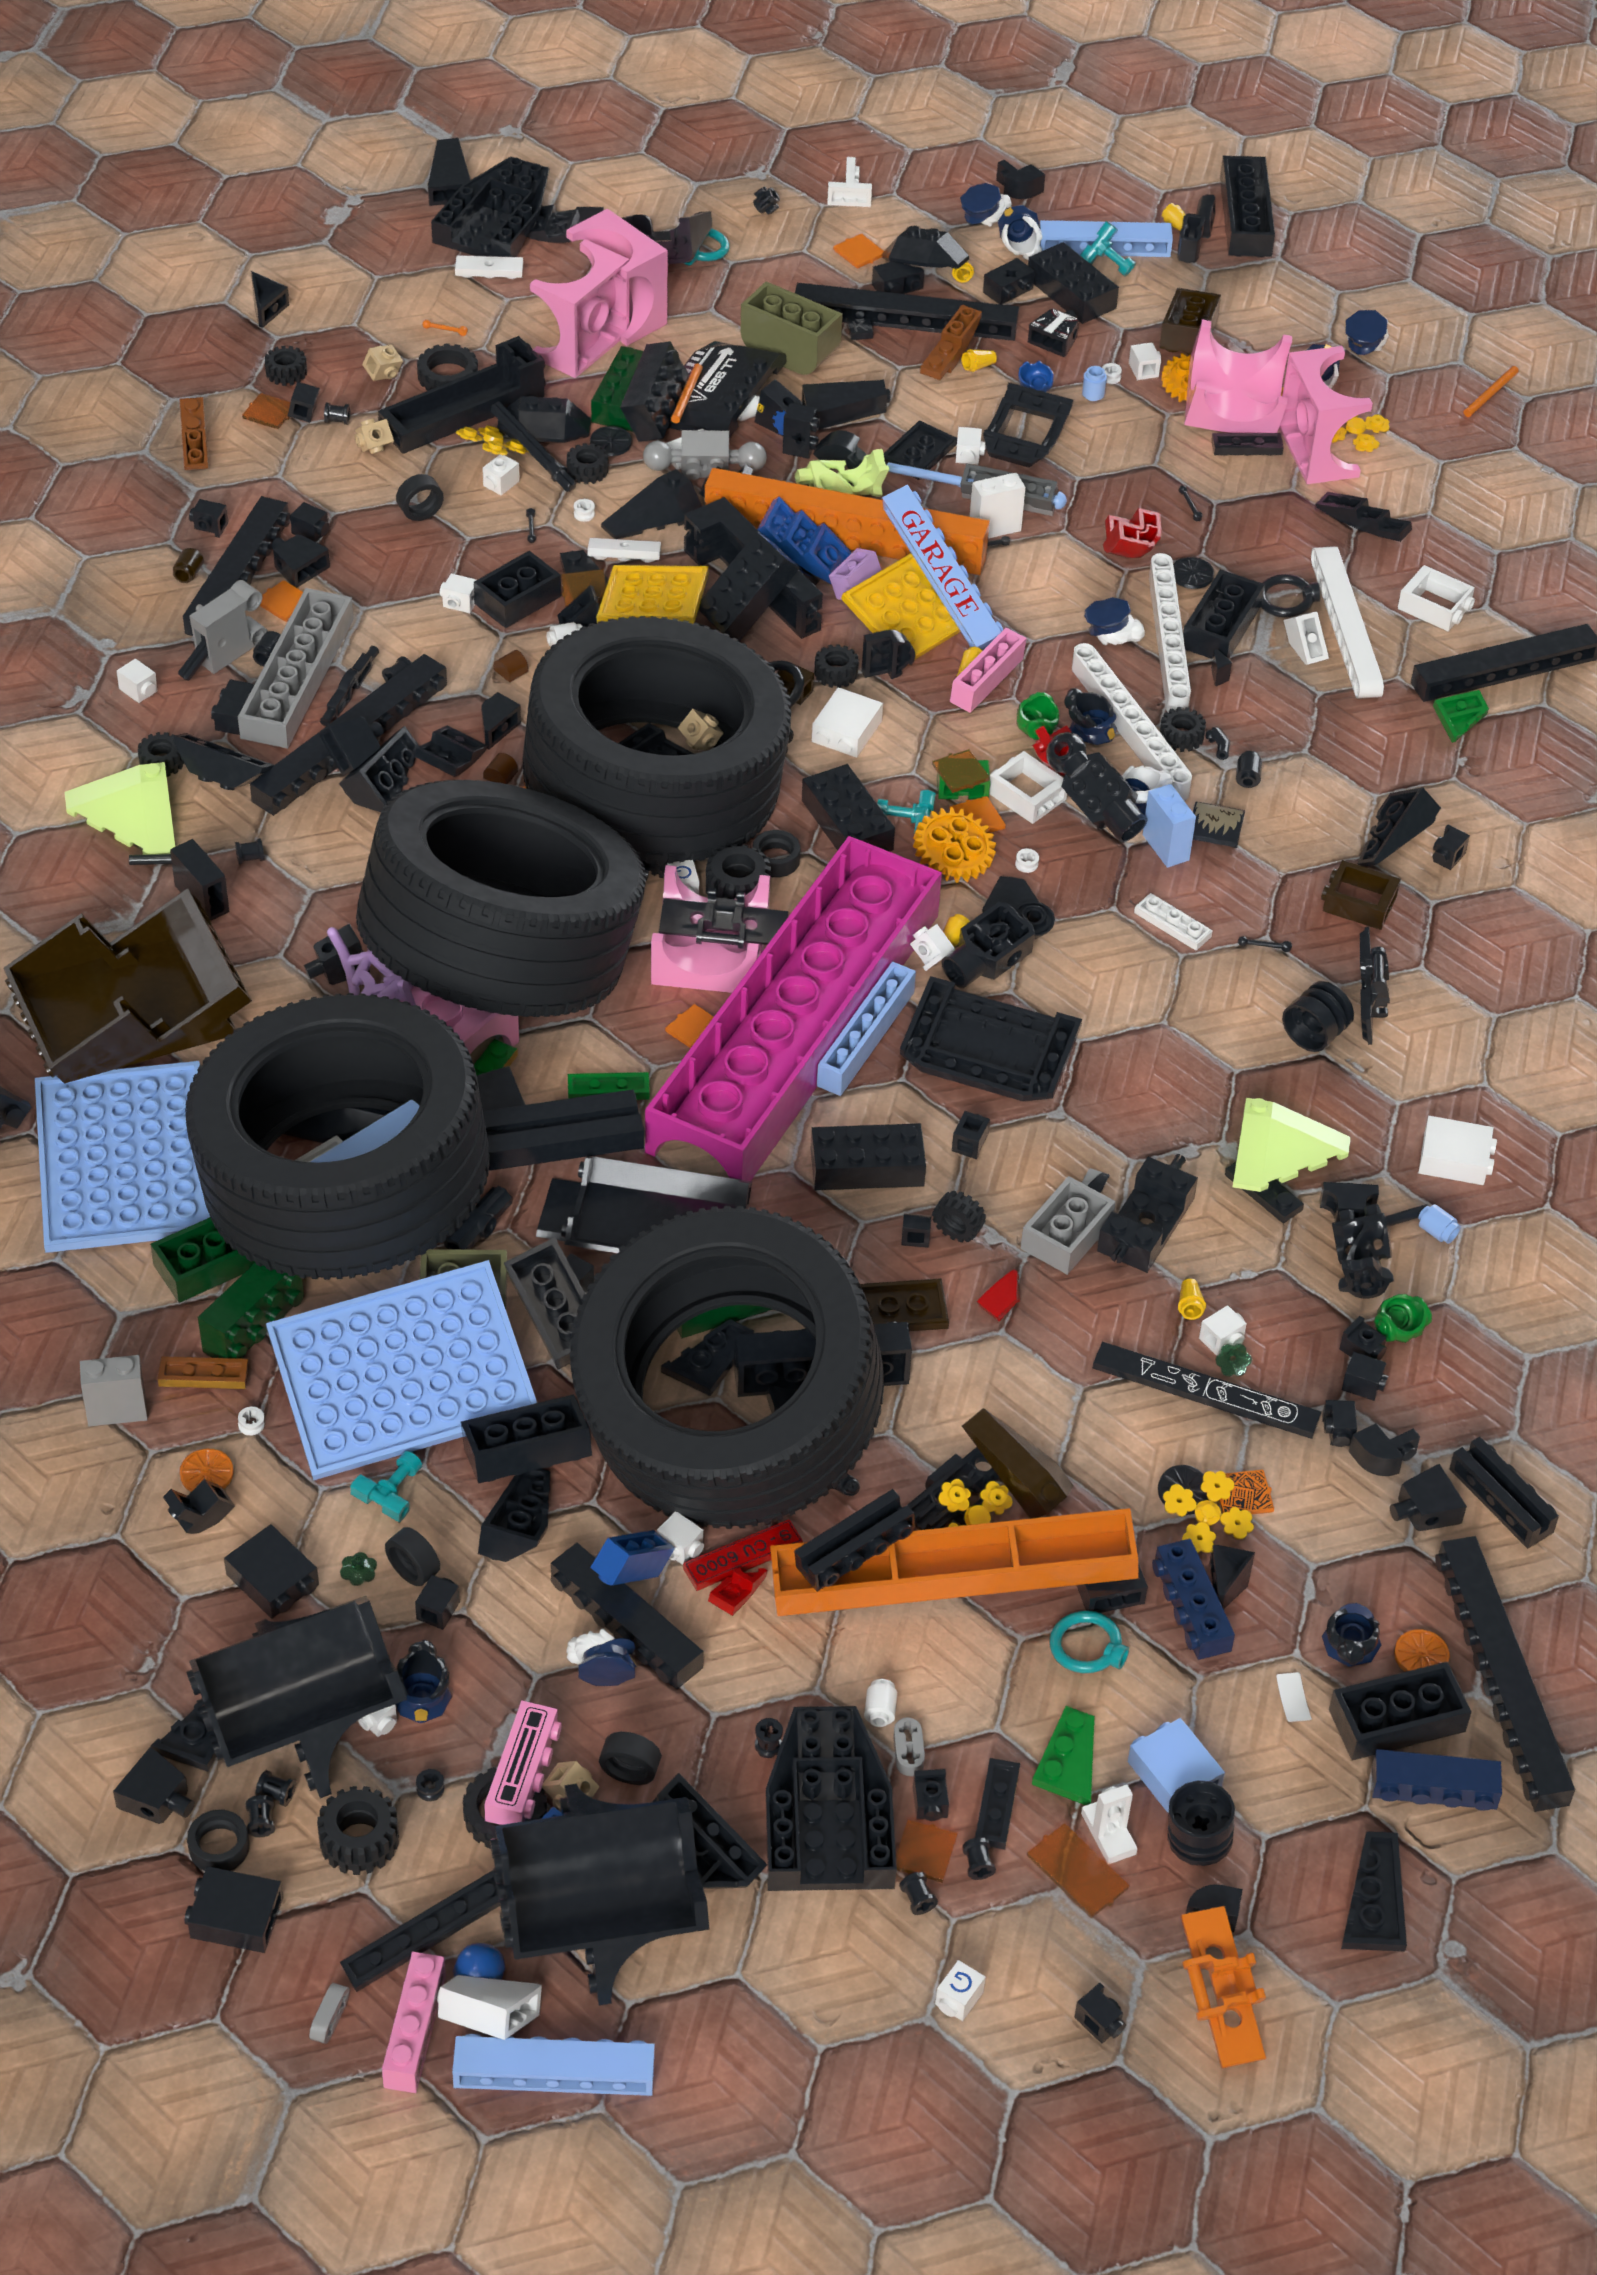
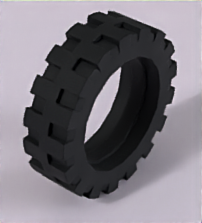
M444 344V346L435 345L432 349L427 348L424 350V354L421 353L419 355V360H417L418 381H420L422 387H426L427 391L478 371L476 355L473 352L470 353V349L466 347L461 348V345L457 344L454 346L450 344ZM441 364H456L465 369L454 375H440L431 371L432 368Z
M496 1767L487 1769L485 1774H478L475 1777L474 1783H469L466 1788V1795L464 1794L463 1817L466 1829L469 1833L472 1832L473 1839L476 1842L485 1843V1847L491 1849L490 1839L496 1838V1825L485 1821L479 1813V1806L482 1800L488 1796L497 1771ZM541 1788L540 1793H534L532 1799L535 1800L534 1811L531 1819L526 1818L525 1821L542 1819L547 1813V1797L543 1788Z

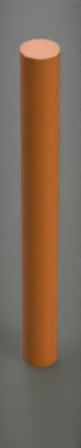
M695 364L671 417L673 423H679L703 369L700 364Z
M1512 366L1464 410V415L1471 417L1518 374V368Z

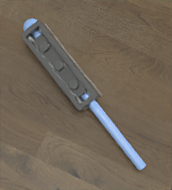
M890 462L887 464L889 466L888 472L959 486L961 487L962 498L971 499L972 482L1012 473L966 463L963 476L961 477ZM1018 474L1025 485L1023 510L1053 516L1054 509L1059 510L1066 505L1067 498L1064 493L1058 492L1057 481Z

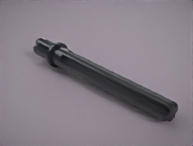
M501 402L493 404L491 412L547 470L551 475V479L554 482H558L567 492L574 490L576 481L568 474L567 468L561 466Z

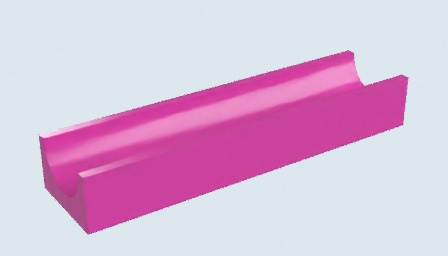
M848 836L645 1109V1153L655 1157L666 1141L679 1140L688 1142L712 1155L725 1169L729 1178L751 1181L816 1090L819 1062L891 962L904 965L914 951L910 945L915 940L913 934L924 926L929 930L937 919L942 872Z

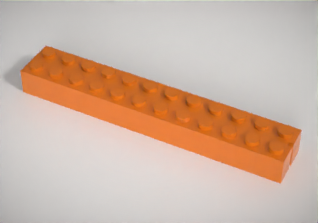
M712 468L705 484V505L724 497L756 529H758L772 501L780 497L794 513L803 510L817 526L825 523L851 551H855L857 548L875 551L877 556L898 560L911 553L885 513L883 500ZM927 509L933 518L932 524L936 529L940 528L946 546L953 548L958 565H963L967 573L981 575L987 557L990 521Z
M1130 1508L913 1531L906 1539L893 1543L882 1554L874 1555L857 1570L849 1571L841 1576L835 1584L824 1587L818 1592L796 1568L794 1551L807 1542L770 1546L777 1616L1138 1579V1553Z

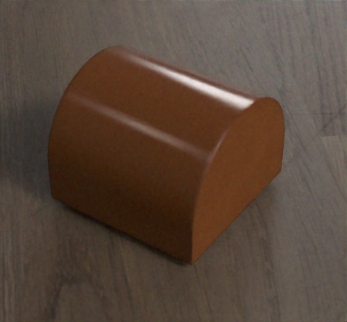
M513 650L494 662V671L510 683L528 672V663L520 651Z
M499 753L483 771V778L491 782L508 784L518 772V765L510 755Z

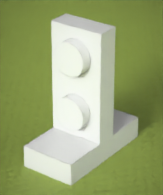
M847 157L846 183H828V205L871 207L872 184L859 183V166H855V157Z
M1128 1785L1118 1788H1107L1101 1794H1098L1097 1802L1082 1807L1081 1814L1108 1865L1137 1854V1846L1127 1829L1133 1796Z

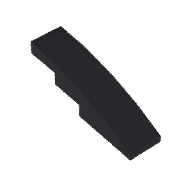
M1327 492L1316 503V508L1336 520L1378 537L1401 542L1412 530L1411 521L1391 518L1390 510L1369 507L1368 498Z

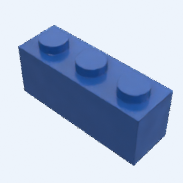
M654 1530L609 1537L591 1568L599 1574V1579L608 1585L659 1577L675 1547Z

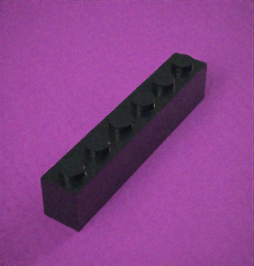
M576 1542L552 1561L551 1582L554 1587L568 1594L579 1609H585L592 1615L594 1621L600 1627H606L614 1635L615 1639L625 1638L634 1642V1653L637 1659L642 1664H648L653 1668L664 1683L669 1682L674 1688L679 1689L703 1669L704 1651L625 1583L608 1585L601 1581L598 1577L599 1574L591 1568L596 1558L579 1543Z

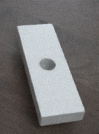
M456 256V276L466 278L472 276L486 278L507 277L509 279L522 277L523 257Z
M590 538L588 544V556H593L598 560L611 557L617 558L620 561L641 559L643 562H653L659 560L661 552V542Z
M1152 893L1135 906V914L1196 951L1212 937L1213 930Z

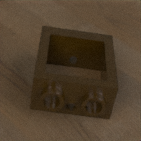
M1342 860L1339 868H1334L1329 879L1330 886L1325 885L1321 895V900H1324L1323 912L1382 930L1398 896L1401 879ZM1344 882L1381 894L1382 896L1378 905L1337 891L1341 883Z

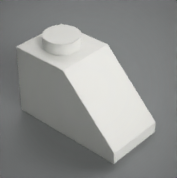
M1317 611L1284 620L1289 644L1305 665L1329 659Z

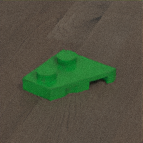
M1480 690L1437 699L1433 704V708L1452 743L1456 742L1484 718L1489 710Z

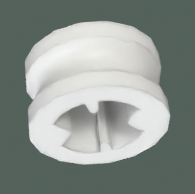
M1107 363L1102 367L1107 375L1106 383L1116 384L1121 380L1122 369L1119 365Z
M580 499L574 503V517L578 521L587 522L594 518L595 504L593 501Z
M1028 848L1018 851L1015 862L1016 868L1025 873L1035 871L1038 868V853Z
M246 1407L239 1412L238 1427L243 1434L256 1435L263 1430L265 1423L264 1413L261 1409ZM250 1418H255L256 1423L252 1421V1424H247L246 1419L250 1421Z

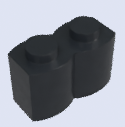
M1187 213L1183 217L1177 252L1179 261L1195 263L1198 260L1205 222L1203 215Z

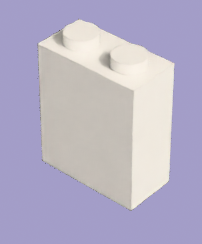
M1011 473L972 482L970 517L990 521L988 538L1021 531L1025 485L1018 474Z
M838 687L813 722L812 742L857 758L882 722L883 703Z
M1428 1115L1418 1173L1484 1185L1486 1175H1492L1494 1159H1490V1155L1495 1153L1497 1139L1492 1138L1493 1127Z

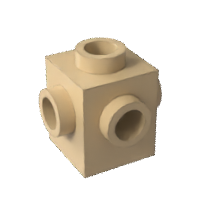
M393 345L369 348L362 365L372 380L376 381L396 377L403 360Z
M374 418L361 422V427L355 430V441L357 446L361 447L362 452L370 450L371 454L383 451V446L394 442L387 419L375 422Z
M692 709L678 726V729L687 738L685 742L694 750H698V748L704 751L710 750L723 735V732L717 726L719 722L712 715Z
M577 1761L557 1763L544 1781L542 1788L553 1799V1804L561 1810L560 1798L565 1797L564 1785L577 1783L580 1790L592 1798L599 1786L592 1779L591 1773L586 1768L582 1767Z

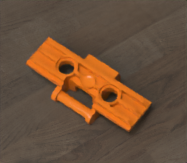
M1225 1906L1182 1914L1181 1920L1192 1957L1182 1962L1183 1968L1188 1970L1199 2011L1196 2013L1197 2020H1209L1221 2069L1265 2060L1266 2056L1252 2008L1253 2004H1258L1266 1999L1264 1988L1256 1989L1251 1967L1256 1964L1254 1953H1249L1242 1958L1238 1957ZM1209 1947L1220 1949L1223 1959H1216L1211 1954L1206 1955V1949ZM1202 1969H1206L1209 1972L1218 2007L1211 2008L1201 1972ZM1227 2010L1235 2011L1239 2015V2026L1229 2027L1224 2023L1223 2015Z

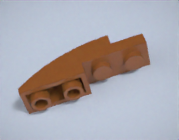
M961 305L942 330L941 340L920 366V373L937 380H941L946 372L951 373L968 347L979 324L982 312Z
M203 397L181 398L179 400L185 470L208 469Z

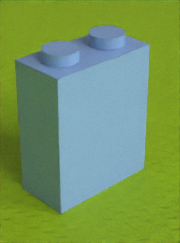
M1172 784L1148 791L1145 817L1148 821L1143 828L1142 835L1167 868L1189 861L1196 816Z
M1181 1718L1172 1723H1163L1154 1733L1146 1737L1140 1736L1130 1745L1127 1762L1167 1813L1172 1795L1185 1783L1198 1780L1209 1781L1222 1787L1225 1772Z

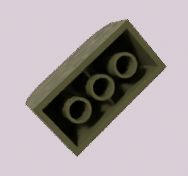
M766 281L741 304V337L747 347L786 354L787 363L784 367L796 373L806 375L812 373L840 346L842 313Z

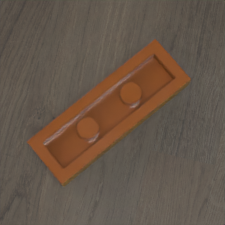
M161 1356L158 1386L246 1389L249 1362L248 1359Z

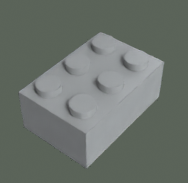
M1068 1176L1023 1227L1021 1249L1068 1275L1099 1239L1100 1229L1111 1212H1114L1116 1201Z

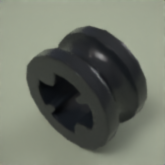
M427 1769L418 1774L416 1777V1791L422 1800L435 1801L443 1795L445 1788L444 1778L439 1771ZM431 1781L433 1785L435 1782V1788L429 1789V1786L425 1788V1783Z

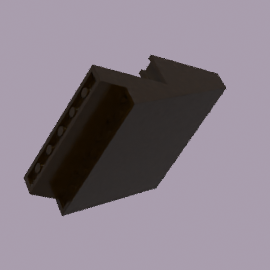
M188 888L111 942L81 913L3 968L7 975L5 982L9 989L15 993L13 1000L23 1010L20 1015L24 1022L30 1026L28 1033L38 1043L36 1050L42 1059L46 1061L43 1064L44 1068L52 1078L57 1076L64 1084L224 1039L228 1034H233L236 1029L230 1016L252 1002L205 909Z

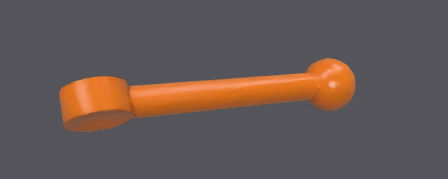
M424 320L422 323L426 329L430 327L458 332L461 336H465L468 332L465 326L457 328L431 323L429 320Z

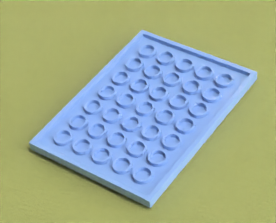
M199 1061L114 1069L65 1084L57 1076L53 1078L51 1076L35 1078L45 1253L157 1241L210 1217L205 1205L188 1139L185 1116L187 1093L190 1091L189 1086L193 1082L194 1075L198 1073Z
M489 1260L266 1323L313 1481L402 1455L405 1451L413 1452L461 1438V1421L537 1403Z

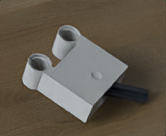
M239 580L232 585L231 589L205 606L201 604L196 606V612L190 615L195 650L178 671L179 676L189 681L201 665L215 674L257 645L268 630L250 616H246L245 611H254L259 607L262 602V594L244 580Z

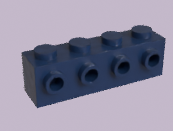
M1191 1538L1158 1546L1155 1559L1152 1560L1153 1571L1156 1577H1160L1163 1582L1165 1598L1173 1604L1175 1620L1179 1626H1183L1185 1641L1189 1650L1194 1651L1197 1660L1232 1652L1235 1633Z
M1376 1749L1372 1763V1798L1388 1802L1396 1800L1409 1801L1419 1805L1427 1803L1441 1804L1451 1808L1459 1806L1472 1807L1482 1811L1497 1810L1502 1796L1501 1761Z

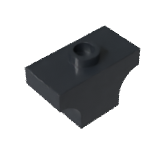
M1323 1182L1320 1208L1330 1211L1334 1216L1335 1222H1338L1339 1211L1347 1209L1354 1210L1356 1218L1365 1217L1364 1208L1367 1205L1377 1204L1379 1185Z

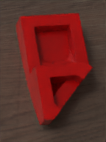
M1013 1269L977 1300L978 1305L999 1322L1017 1302H1020L1018 1272Z
M733 1568L732 1576L725 1578L710 1592L708 1601L733 1616L758 1589L766 1578L768 1570L758 1568V1572L744 1573L741 1571V1568Z

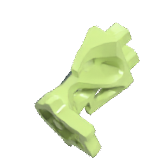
M883 449L873 450L870 455L864 456L862 463L855 469L845 470V461L815 460L810 461L807 468L797 469L794 477L796 484H807V486L853 495L881 497L883 495L882 483L889 471V466L884 462ZM830 469H837L838 473H835Z

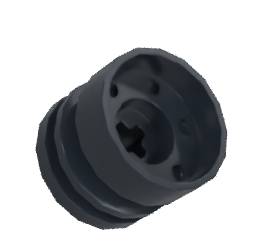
M1318 981L1313 983L1283 1011L1282 1022L1289 1037L1299 1047L1307 1051L1319 1052L1324 1050L1336 1036L1340 1035L1343 1030L1350 1026L1354 1020V1010L1349 998L1339 987L1330 982Z
M1198 1780L1185 1783L1172 1795L1169 1801L1167 1840L1171 1851L1180 1860L1191 1865L1207 1866L1225 1858L1232 1848L1235 1805L1231 1795L1223 1787L1213 1782Z

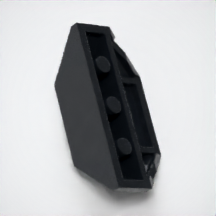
M910 226L882 253V258L889 262L959 269L969 260V255L948 232L939 231L936 228L922 229L919 226Z
M521 396L507 407L512 415L537 441L566 443L581 437L586 438L590 435L591 418L569 399ZM498 420L497 428L499 432L516 439Z
M188 733L174 735L173 742L189 773L198 775V779L204 782H217L221 788L226 790H235L237 787L245 786L263 773L270 771L274 766L271 763L236 752Z
M680 1773L676 1774L657 1794V1801L687 1797L692 1811L697 1871L703 1889L748 1887L767 1866V1863Z

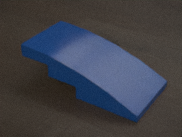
M780 497L772 501L757 529L763 536L778 546L792 561L831 584L829 575L852 554L825 523L817 526L803 510L794 513Z

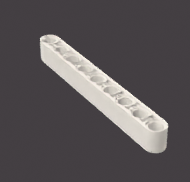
M1337 546L1313 548L1311 552L1312 567L1354 694L1357 699L1382 697L1384 691L1383 679Z
M1158 553L1151 558L1149 584L1166 710L1169 713V710L1172 708L1176 711L1177 707H1181V710L1189 707L1191 688L1173 560L1167 554Z
M1086 643L1076 645L1072 662L1073 673L1089 693L1092 692L1104 696L1110 701L1113 712L1116 714V720L1113 722L1143 765L1145 767H1152L1157 771H1167L1172 777V786L1184 801L1187 800L1192 780L1191 772L1092 645Z

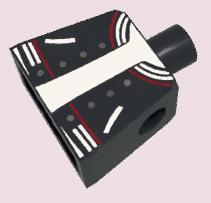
M1055 309L1048 310L1029 324L1028 343L1065 358L1078 335L1079 320L1076 313L1072 310H1067L1065 313Z

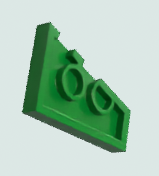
M1065 1706L1033 1776L1032 1785L1083 1805L1091 1804L1095 1716Z

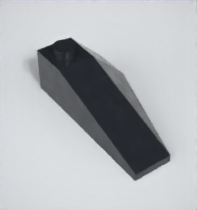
M675 469L655 479L603 521L601 528L614 539H621L642 534L644 530L656 527L658 531L665 529V525L677 523L678 526L684 525V514L702 507V504L691 481Z
M405 726L384 742L374 754L356 769L352 770L339 783L354 804L381 812L386 803L392 797H395L396 794L401 793L403 786L407 784L409 779L407 774L409 768L413 767L416 758L414 757L415 751L419 747L418 743Z
M1424 787L1393 792L1388 795L1377 812L1376 818L1379 821L1377 826L1371 827L1372 839L1365 843L1357 863L1358 865L1365 867L1379 864L1435 822L1436 815L1441 807Z
M540 1468L520 1475L516 1474L481 1525L478 1547L479 1555L489 1557L492 1560L508 1562L538 1546L548 1530L550 1471Z

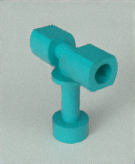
M1106 221L1096 233L1099 235L1092 245L1088 244L1080 256L1092 265L1098 256L1103 257L1106 255L1120 266L1118 272L1123 276H1127L1136 265V262L1130 257L1124 259L1111 248L1113 243L1110 240L1118 229Z
M922 790L920 792L919 804L913 803V808L888 805V800L878 799L877 804L886 817L889 815L911 818V823H915V834L918 823L922 822L924 816L929 817L931 811H934L936 793L930 790Z
M409 1451L403 1452L397 1459L398 1469L388 1480L381 1479L376 1483L362 1474L358 1475L350 1486L351 1495L366 1504L374 1501L382 1506L383 1514L397 1522H401L410 1510L409 1502L398 1496L396 1488L407 1475L415 1476L422 1468L421 1460Z

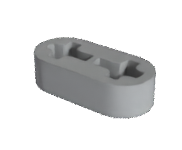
M902 1718L897 1721L894 1727L893 1740L896 1766L901 1774L914 1776V1771L922 1770L924 1766L925 1754L922 1728L917 1720ZM904 1730H910V1734H912L911 1741H906ZM907 1752H912L914 1764H908L906 1759Z
M332 1983L329 1986L312 2022L309 2033L311 2040L323 2044L329 2042L346 2007L350 1993L349 1987L337 1983Z

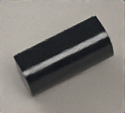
M1204 195L1198 202L1196 214L1203 215L1205 219L1202 238L1209 239L1211 236L1216 214L1214 195Z

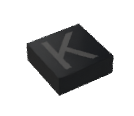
M870 318L848 320L847 326L851 340L873 338Z

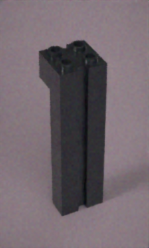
M520 336L514 337L496 345V364L378 410V421L387 419L394 439L393 444L402 454L454 434L459 429L471 427L495 417L491 412V406L496 402H501L507 408L521 396L545 397V361Z
M723 497L684 514V529L686 531L689 530L686 536H684V551L699 566L719 558L729 566L758 530ZM798 570L770 604L769 608L801 639L821 631L822 615L817 610L822 609L823 593Z
M634 1089L483 1111L489 1143V1171L644 1148V1127L641 1115L638 1112Z

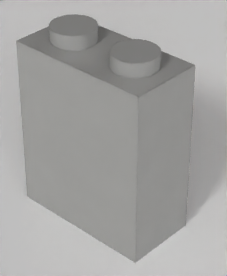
M139 1355L80 1361L81 1388L88 1427L147 1421L146 1394Z

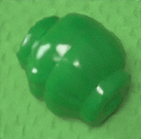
M1036 692L1030 695L1028 699L1023 700L1019 705L1016 724L1030 738L1038 740L1039 737L1035 730L1042 726L1045 727L1049 735L1058 727L1059 710L1051 695L1044 692Z
M1397 1294L1384 1300L1378 1308L1374 1320L1375 1328L1379 1333L1387 1337L1386 1342L1398 1341L1406 1343L1412 1338H1417L1423 1334L1425 1327L1432 1322V1312L1423 1298L1419 1296L1411 1297L1407 1294Z

